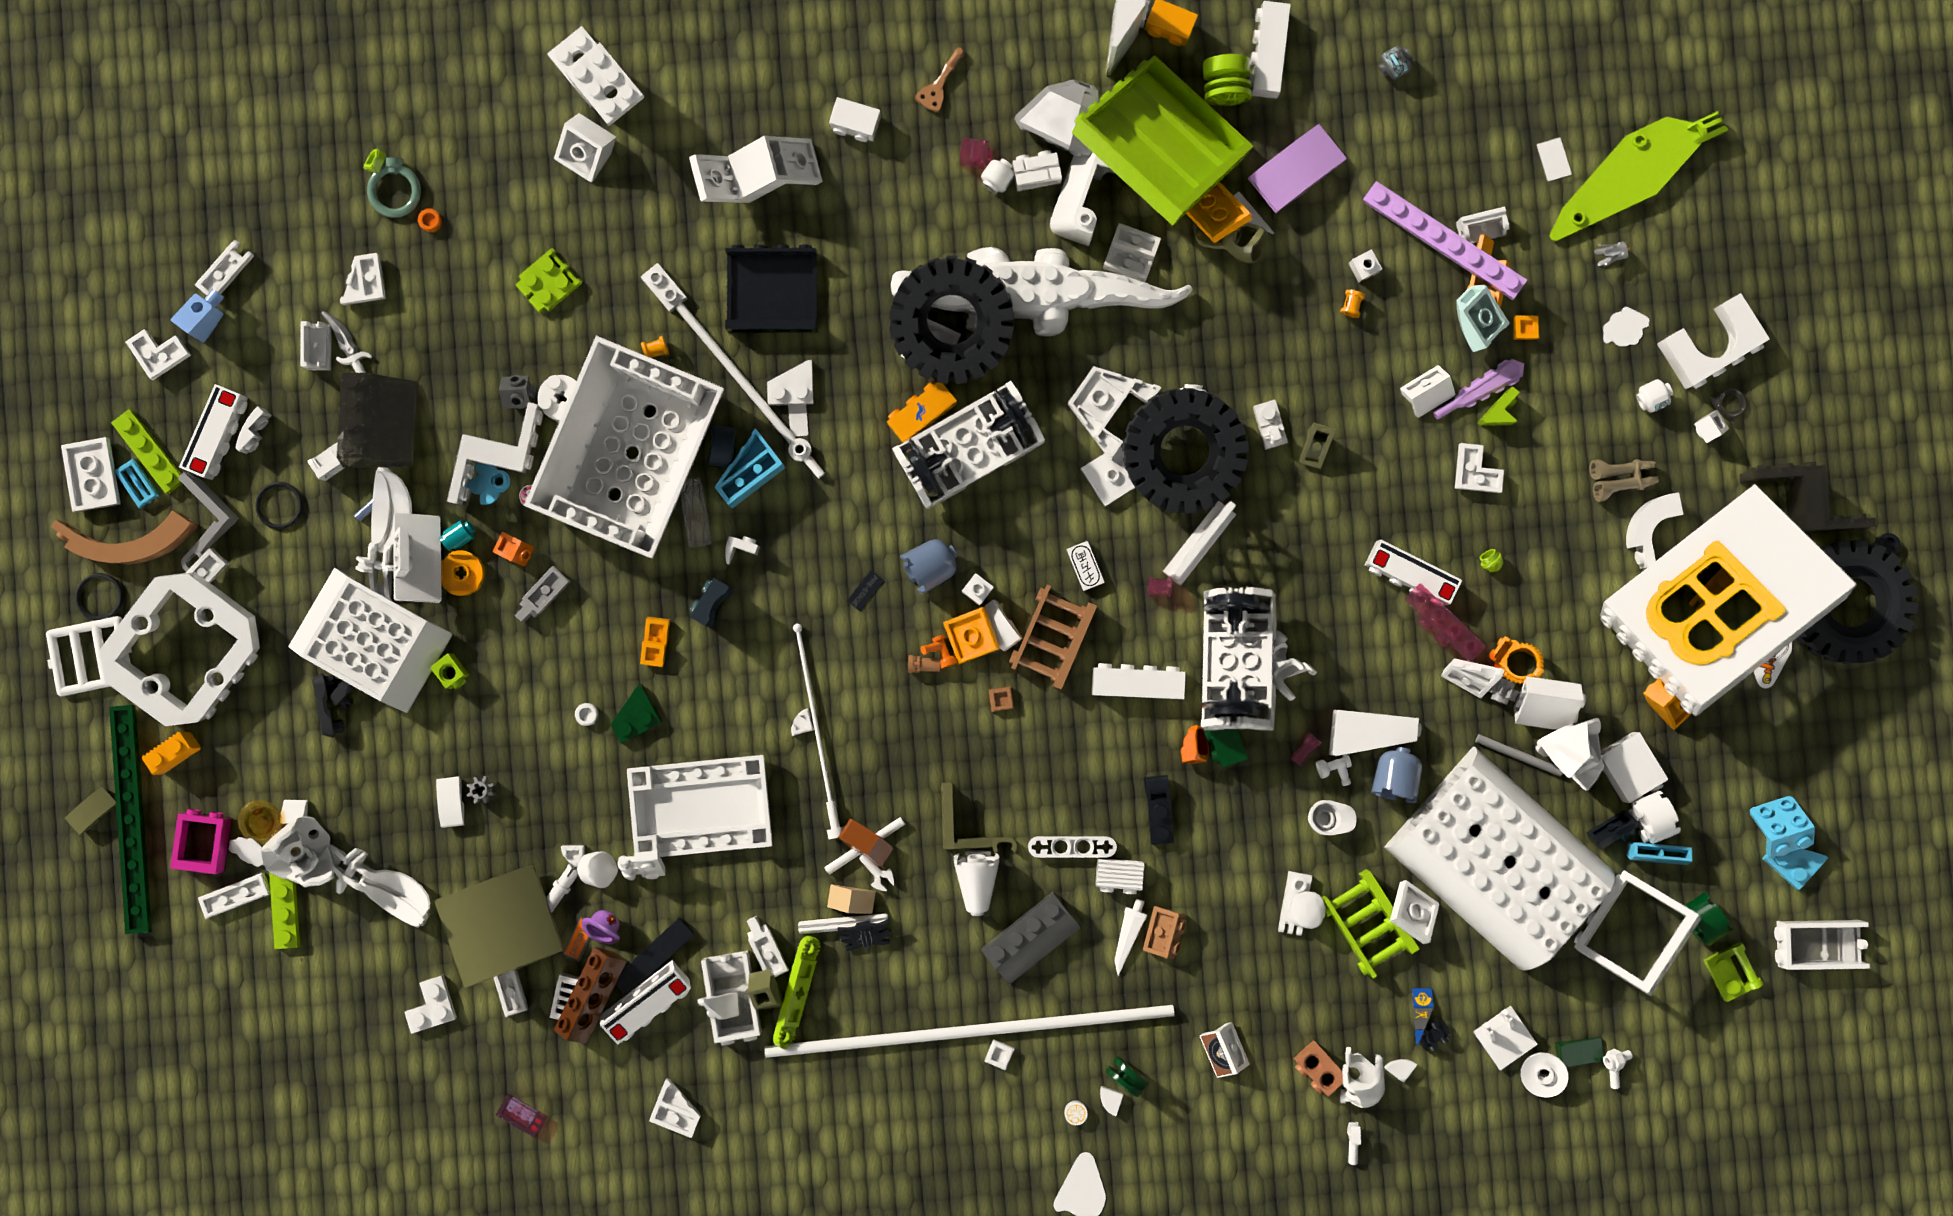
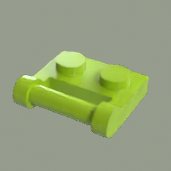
M1742 942L1736 943L1704 959L1723 1000L1726 1002L1763 986L1761 978L1756 976L1744 952L1746 949ZM1736 955L1749 981L1742 982L1730 958L1731 956Z

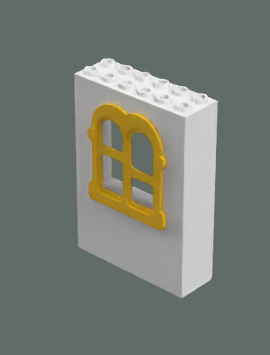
M1754 484L1604 601L1600 619L1607 628H1612L1617 633L1616 636L1623 645L1627 644L1633 650L1632 654L1639 662L1643 661L1649 667L1648 671L1655 679L1659 678L1665 684L1664 688L1666 691L1681 701L1682 708L1687 713H1692L1696 717L1847 599L1856 583ZM1713 562H1718L1734 578V583L1716 596L1712 595L1696 577L1697 574ZM1683 585H1689L1705 601V605L1683 622L1674 623L1668 621L1662 615V603ZM1745 590L1762 607V610L1739 629L1732 631L1717 617L1714 611L1738 591ZM1701 620L1709 621L1723 636V641L1709 651L1696 650L1688 640L1689 631Z

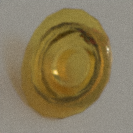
M254 800L245 804L240 810L238 817L239 829L246 839L252 838L259 845H263L281 830L282 816L273 804L264 800Z

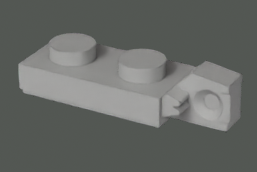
M552 566L524 595L520 603L522 608L515 617L523 623L531 616L536 618L571 581L555 566Z

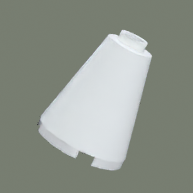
M986 850L965 851V856L961 857L957 853L954 856V865L966 911L971 912L973 916H982L984 912L989 910L999 865V855L996 853L995 857L991 856V851Z

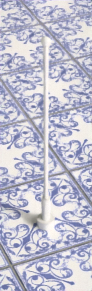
M795 624L793 630L797 634L828 797L826 804L831 829L827 830L828 839L838 838L844 827H840L836 803L832 799L801 636L802 626Z

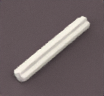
M883 913L800 921L798 923V930L800 934L837 931L838 927H853L858 922H883L888 920V915Z

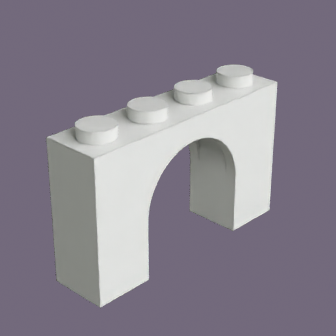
M1741 293L1714 309L1729 336L1728 348L1720 358H1710L1700 353L1684 328L1657 343L1685 389L1692 386L1695 389L1707 383L1705 378L1713 375L1714 378L1726 371L1725 366L1730 363L1733 366L1746 359L1744 357L1746 353L1751 352L1754 354L1764 348L1763 343L1770 339Z

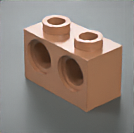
M1314 1040L1293 1058L1298 1063L1295 1068L1303 1077L1307 1074L1313 1080L1311 1085L1319 1094L1324 1092L1329 1097L1343 1084V1072ZM1310 1056H1315L1317 1059L1313 1066L1306 1065V1060ZM1331 1073V1081L1329 1083H1322L1323 1075Z

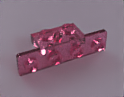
M1418 584L1405 597V601L1418 612L1416 614V617L1419 619L1418 624L1424 630H1430L1435 635V641L1442 647H1454L1468 662H1472L1486 647L1423 584Z

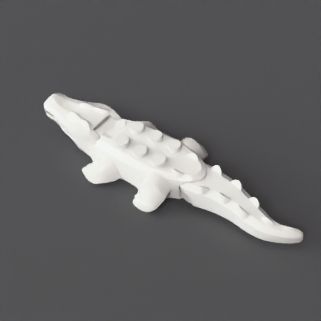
M994 247L980 248L967 254L968 258L977 260L976 264L980 266L986 265L993 270V275L996 278L1000 277L1006 285L1007 293H1010L1013 302L1014 318L1033 320L1035 334L1041 336H1055L1063 332L1068 322L1069 310L1076 307L1092 309L1104 306L1125 305L1142 308H1164L1180 302L1192 292L1190 285L1176 290H1165L1125 275L1091 270L1077 271L1069 268V258L1060 249L1037 250L1035 261L1010 262L1009 257L1004 251ZM898 271L893 275L891 281L892 295L895 296L900 284L905 277L910 275L911 271ZM947 295L939 298L931 305L932 307L947 311L968 313L969 319H967L966 329L972 332L975 331L977 314L972 304L965 298Z

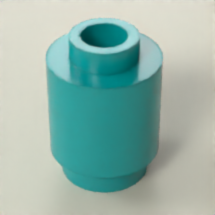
M461 519L443 531L440 540L447 550H458L475 538V528L469 521L465 522Z

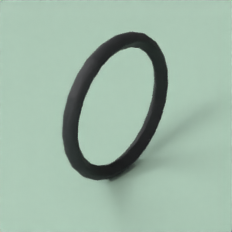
M274 482L268 484L259 492L255 502L257 516L266 526L274 529H284L295 524L300 518L303 510V500L301 494L293 485L286 482ZM282 486L294 492L298 500V510L292 520L285 524L277 525L264 518L261 513L260 503L266 491L273 487Z
M95 573L84 578L77 587L75 594L78 609L85 617L91 620L113 617L120 610L124 599L120 583L114 577L104 573ZM92 579H108L117 588L118 603L112 612L107 615H92L82 606L81 591L84 585Z

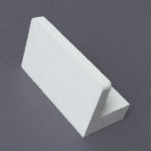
M1439 365L1400 388L1402 395L1412 404L1414 414L1418 418L1455 396L1450 375Z

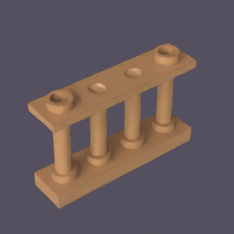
M1046 585L1045 589L1040 588L1035 600L1039 601L1019 650L1013 651L1009 663H1012L1011 669L1015 670L1017 665L1020 664L1050 677V680L1054 681L1052 686L1062 690L1097 606L1089 602L1086 607L1083 605L1081 607L1049 594L1051 586ZM1044 602L1078 615L1077 618L1081 619L1078 627L1073 626L1071 628L1039 614ZM1037 622L1069 636L1068 639L1072 640L1069 648L1064 647L1063 649L1030 635L1035 623ZM1026 644H1031L1059 656V659L1063 661L1060 669L1055 668L1054 670L1022 656Z

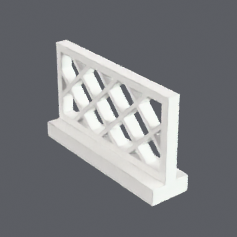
M1217 501L1214 505L1215 507L1210 510L1163 570L1164 574L1178 585H1182L1236 516L1232 511L1236 506L1233 502L1230 501L1224 505Z

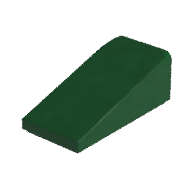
M1601 1037L1555 1042L1556 1055L1563 1061L1566 1067L1603 1061Z

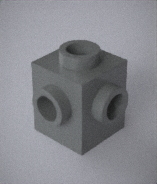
M514 375L511 377H501L499 394L503 409L526 408L528 402L531 403L532 398H535V386L530 383L529 376Z

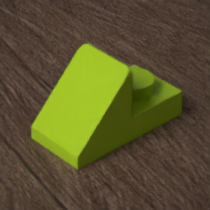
M1514 387L1506 390L1477 423L1480 426L1512 425L1516 423L1517 420L1506 410H1509L1517 402L1515 397L1520 392Z

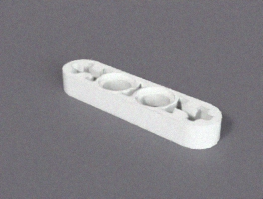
M1036 836L1028 843L1030 854L1038 858L1111 857L1117 849L1116 842L1108 836ZM1038 840L1042 845H1048L1047 840H1052L1050 846L1052 853L1047 854L1048 849H1041L1040 853H1036V850L1032 849V845H1035ZM1059 840L1067 843L1068 847L1064 853L1055 851V843ZM1082 840L1088 841L1090 844V849L1086 853H1080L1077 850V844ZM1093 840H1097V845H1103L1106 840H1108L1110 845H1113L1112 849L1108 850V853H1104L1103 849H1096L1097 853L1093 854Z

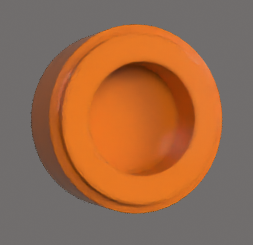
M425 209L419 214L418 223L423 230L432 233L438 231L442 226V217L434 209Z

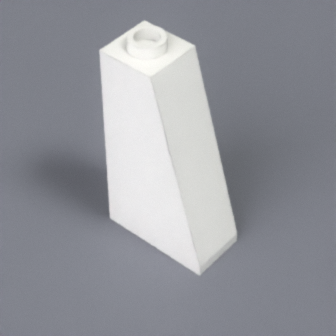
M1333 710L1329 755L1339 756L1417 741V737H1420L1422 726L1419 723V718Z

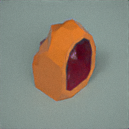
M1199 725L1191 726L1183 740V747L1180 752L1182 763L1184 764L1206 762L1208 759L1209 744L1206 740L1204 729Z

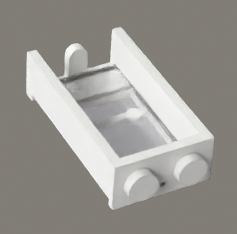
M1861 920L1777 921L1774 936L1777 940L1775 960L1778 963V967L1787 970L1870 969V964L1861 961V949H1867L1868 943L1866 940L1861 939L1860 927H1868V922Z
M749 950L707 957L701 961L707 997L719 996L729 992H737L739 1016L727 1019L710 1017L714 1043L721 1042V1045H729L735 1043L736 1039L741 1038L745 1042L756 1040L757 1036L762 1033L759 1011L754 1009L747 993L749 974L752 973Z

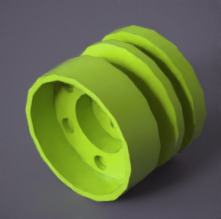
M1222 54L1203 61V79L1208 81L1204 85V91L1206 92L1204 99L1207 104L1213 106H1232L1245 103L1252 98V91L1250 90L1251 81L1246 79L1251 73L1250 58L1242 54Z

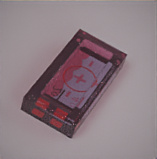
M510 1094L506 1096L496 1113V1116L534 1138L538 1135L548 1117Z

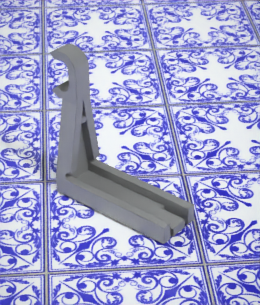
M183 472L178 479L219 520L212 523L197 543L182 558L181 566L185 571H188L191 568L190 560L195 555H198L200 558L212 544L234 525L239 517L196 474Z

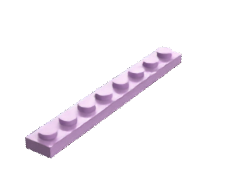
M1377 181L1364 197L1363 202L1511 300L1515 299L1527 282V279Z

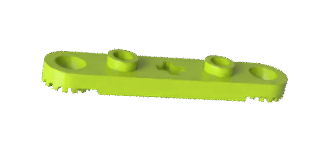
M805 936L799 943L775 1028L773 1042L776 1046H780L783 1049H788V1046L793 1044L792 1041H795L796 1028L800 1024L817 963L816 956L821 946L819 945V940L812 936Z

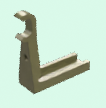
M941 782L944 849L992 847L993 852L996 853L999 842H1010L1011 850L1015 853L1017 844L1011 837L956 838V841H954L952 783Z

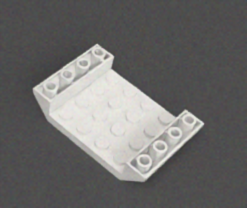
M334 568L288 647L302 658L375 699L408 713L432 672L430 666L439 660L453 633L423 619L355 581L353 577Z

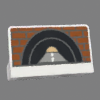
M1232 1022L1225 1023L1215 1031L1200 1035L1217 1077L1238 1074L1250 1065Z

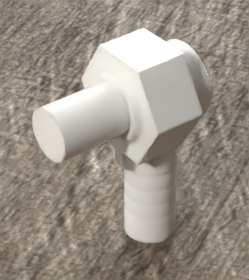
M1612 1049L1607 1051L1603 1058L1604 1065L1610 1069V1085L1613 1089L1620 1088L1619 1071L1623 1069L1627 1060L1632 1059V1053L1629 1050L1620 1052Z

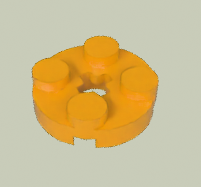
M457 550L449 553L441 561V585L450 594L467 596L481 588L485 577V570L479 557L471 552ZM460 567H464V571H467V575L462 580L456 575V571H460Z

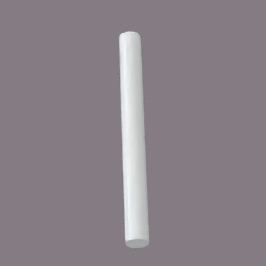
M899 817L875 834L884 839L904 826L905 823ZM851 849L827 865L825 870L830 875L862 853Z

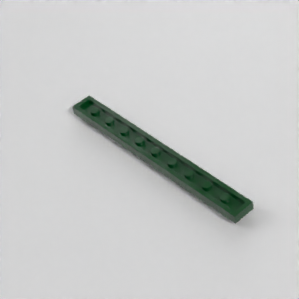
M136 705L109 707L125 935L152 932Z

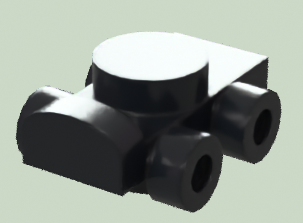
M1436 1019L1430 1023L1431 1027L1428 1029L1425 1027L1419 1041L1424 1050L1429 1048L1430 1051H1434L1438 1048L1437 1041L1440 1040L1442 1044H1445L1450 1040L1448 1034L1451 1031L1443 1020L1439 1022Z

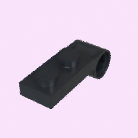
M1168 775L1144 777L1151 845L1174 843Z

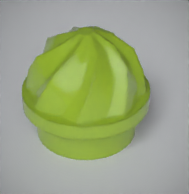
M1490 549L1480 556L1481 566L1485 570L1497 572L1501 569L1503 558L1501 553L1495 549Z

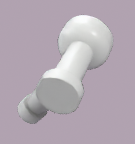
M1344 754L1342 758L1328 763L1325 760L1316 761V768L1322 779L1328 777L1330 771L1338 769L1342 779V786L1351 784L1347 768L1351 767L1352 763L1348 754Z

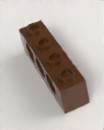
M594 947L554 1031L567 1041L587 1044L627 961L613 951Z

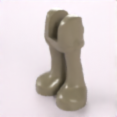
M1599 459L1592 460L1589 470L1594 480L1630 474L1631 478L1596 482L1593 485L1595 500L1603 502L1608 500L1614 492L1626 489L1644 490L1645 487L1658 483V476L1641 478L1640 471L1656 468V462L1636 459L1631 463L1612 465Z

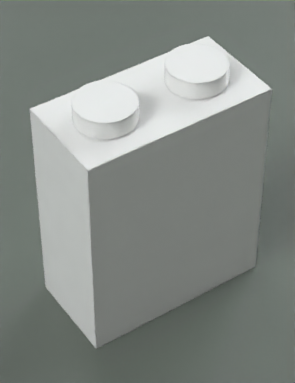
M1527 676L1513 707L1515 724L1558 730L1564 726L1576 723L1579 710L1584 707L1586 696L1582 693L1581 684Z
M1631 732L1601 751L1604 764L1603 771L1622 802L1632 803L1641 799L1647 792H1655L1664 786L1662 783L1669 780L1640 732Z

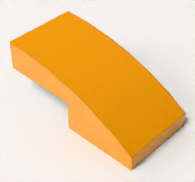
M646 618L640 664L663 667L670 619Z

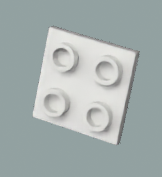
M1511 1006L1473 1031L1499 1070H1502L1538 1045Z

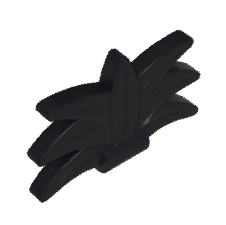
M889 919L879 923H870V921L858 922L853 927L837 928L839 933L846 935L840 937L841 942L848 944L845 946L846 951L854 950L861 946L870 951L871 944H890V940L884 938L891 934V929L883 930L889 925Z

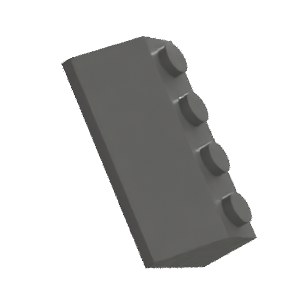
M1052 891L981 949L994 968L1011 984L1081 927Z

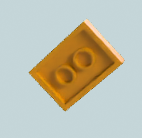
M1221 182L1186 213L1213 243H1216L1252 220L1251 213Z

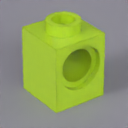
M447 653L430 666L446 689L454 688L456 690L466 683L465 678L469 676V673L452 653ZM450 667H453L456 671L453 679H449L447 676V670Z

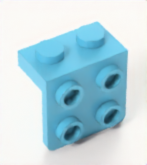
M1786 796L1750 809L1751 817L1766 836V853L1770 859L1814 845L1815 826L1792 796Z

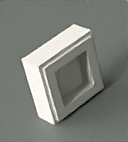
M993 1039L985 1062L1006 1070L1014 1052V1047Z

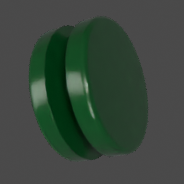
M1116 1056L1113 1062L1120 1070L1117 1071L1115 1068L1108 1066L1106 1073L1127 1092L1135 1097H1140L1145 1087L1147 1088L1150 1084V1081L1126 1060Z

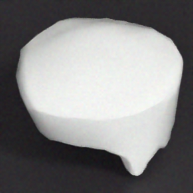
M600 851L584 855L579 861L577 870L581 881L585 884L606 888L614 881L618 873V866L609 853Z
M1315 892L1296 894L1291 902L1289 920L1301 928L1313 929L1321 925L1325 917V903L1322 897Z

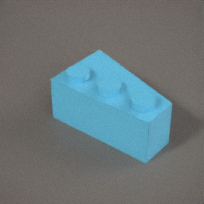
M756 428L715 486V489L731 508H734L786 468Z

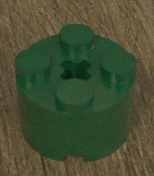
M1703 892L1683 906L1700 916L1701 920L1692 933L1704 946H1710L1732 932L1733 928L1730 927V922L1717 904L1709 902L1708 899L1711 897L1706 892ZM1679 913V915L1681 916V918L1684 920V918H1685L1686 916H1684V915H1682L1681 913Z

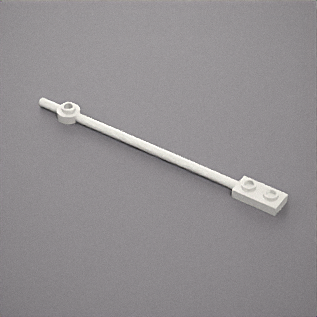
M658 263L641 276L642 280L670 313L676 309L790 444V456L795 461H804L818 479L821 478L825 472L811 457L812 448L809 442L802 438H795L683 304L687 299L684 293ZM798 446L804 447V451L802 453L796 452V448Z

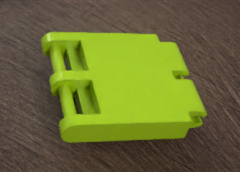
M551 248L518 276L521 280L516 286L526 298L534 294L529 299V302L541 313L545 309L551 311L578 288L582 281L571 273L567 263L564 264L556 255L554 248ZM551 257H553V259L559 264V268L550 259ZM564 272L572 279L573 283L563 274Z

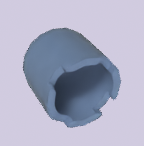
M939 539L930 540L900 555V558L906 561L903 563V567L911 582L917 581L920 588L917 591L921 595L946 581L956 572L955 558L958 556L952 545L948 547Z
M1397 747L1396 751L1383 753L1378 761L1371 793L1396 801L1397 797L1406 798V803H1417L1422 774L1421 761L1415 755L1410 754V749Z

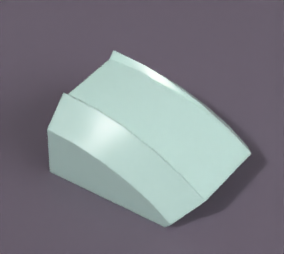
M1485 285L1470 286L1456 300L1459 323L1465 339L1473 352L1487 348L1502 329L1510 324Z

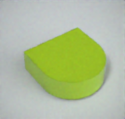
M374 149L369 154L364 169L370 173H379L386 154L379 149Z

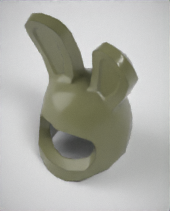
M1252 223L1244 224L1216 243H1213L1201 229L1196 234V241L1201 246L1227 250L1233 257L1245 263H1254L1261 257L1268 239L1267 231Z

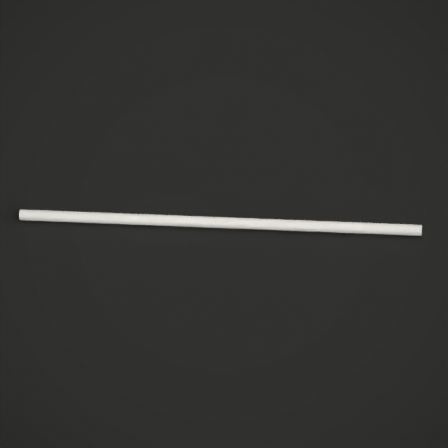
M1173 1005L800 1042L790 1044L788 1049L770 1045L765 1046V1057L1173 1017L1174 1007Z

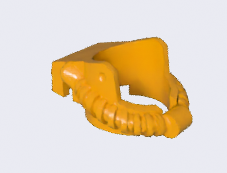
M1505 636L1499 639L1497 642L1498 647L1489 654V659L1494 663V667L1503 669V677H1506L1507 680L1515 684H1524L1527 676L1541 678L1545 673L1542 669L1544 667V657L1539 652L1540 650L1536 649L1537 647L1535 646L1533 647L1532 644L1528 645V643L1524 644L1523 642L1519 644L1518 641H1510ZM1516 652H1525L1535 657L1536 669L1527 676H1517L1507 666L1508 657Z

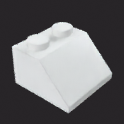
M578 113L564 124L554 159L586 180L593 182L611 155L616 136Z

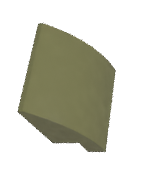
M534 864L434 900L464 988L508 974L565 950Z

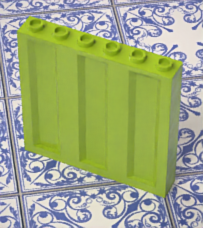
M1154 55L1148 61L1144 59L1136 68L1137 71L1131 70L1124 78V82L1119 80L1112 88V92L1107 90L1100 98L1099 103L1094 101L1087 109V113L1082 111L1074 120L1076 125L1071 133L1173 226L1246 157L1253 148V145Z

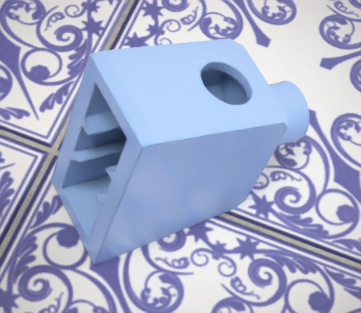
M214 289L209 292L205 299L198 294H194L171 318V321L186 333L204 343L223 317L224 313L216 307L223 300L224 296Z

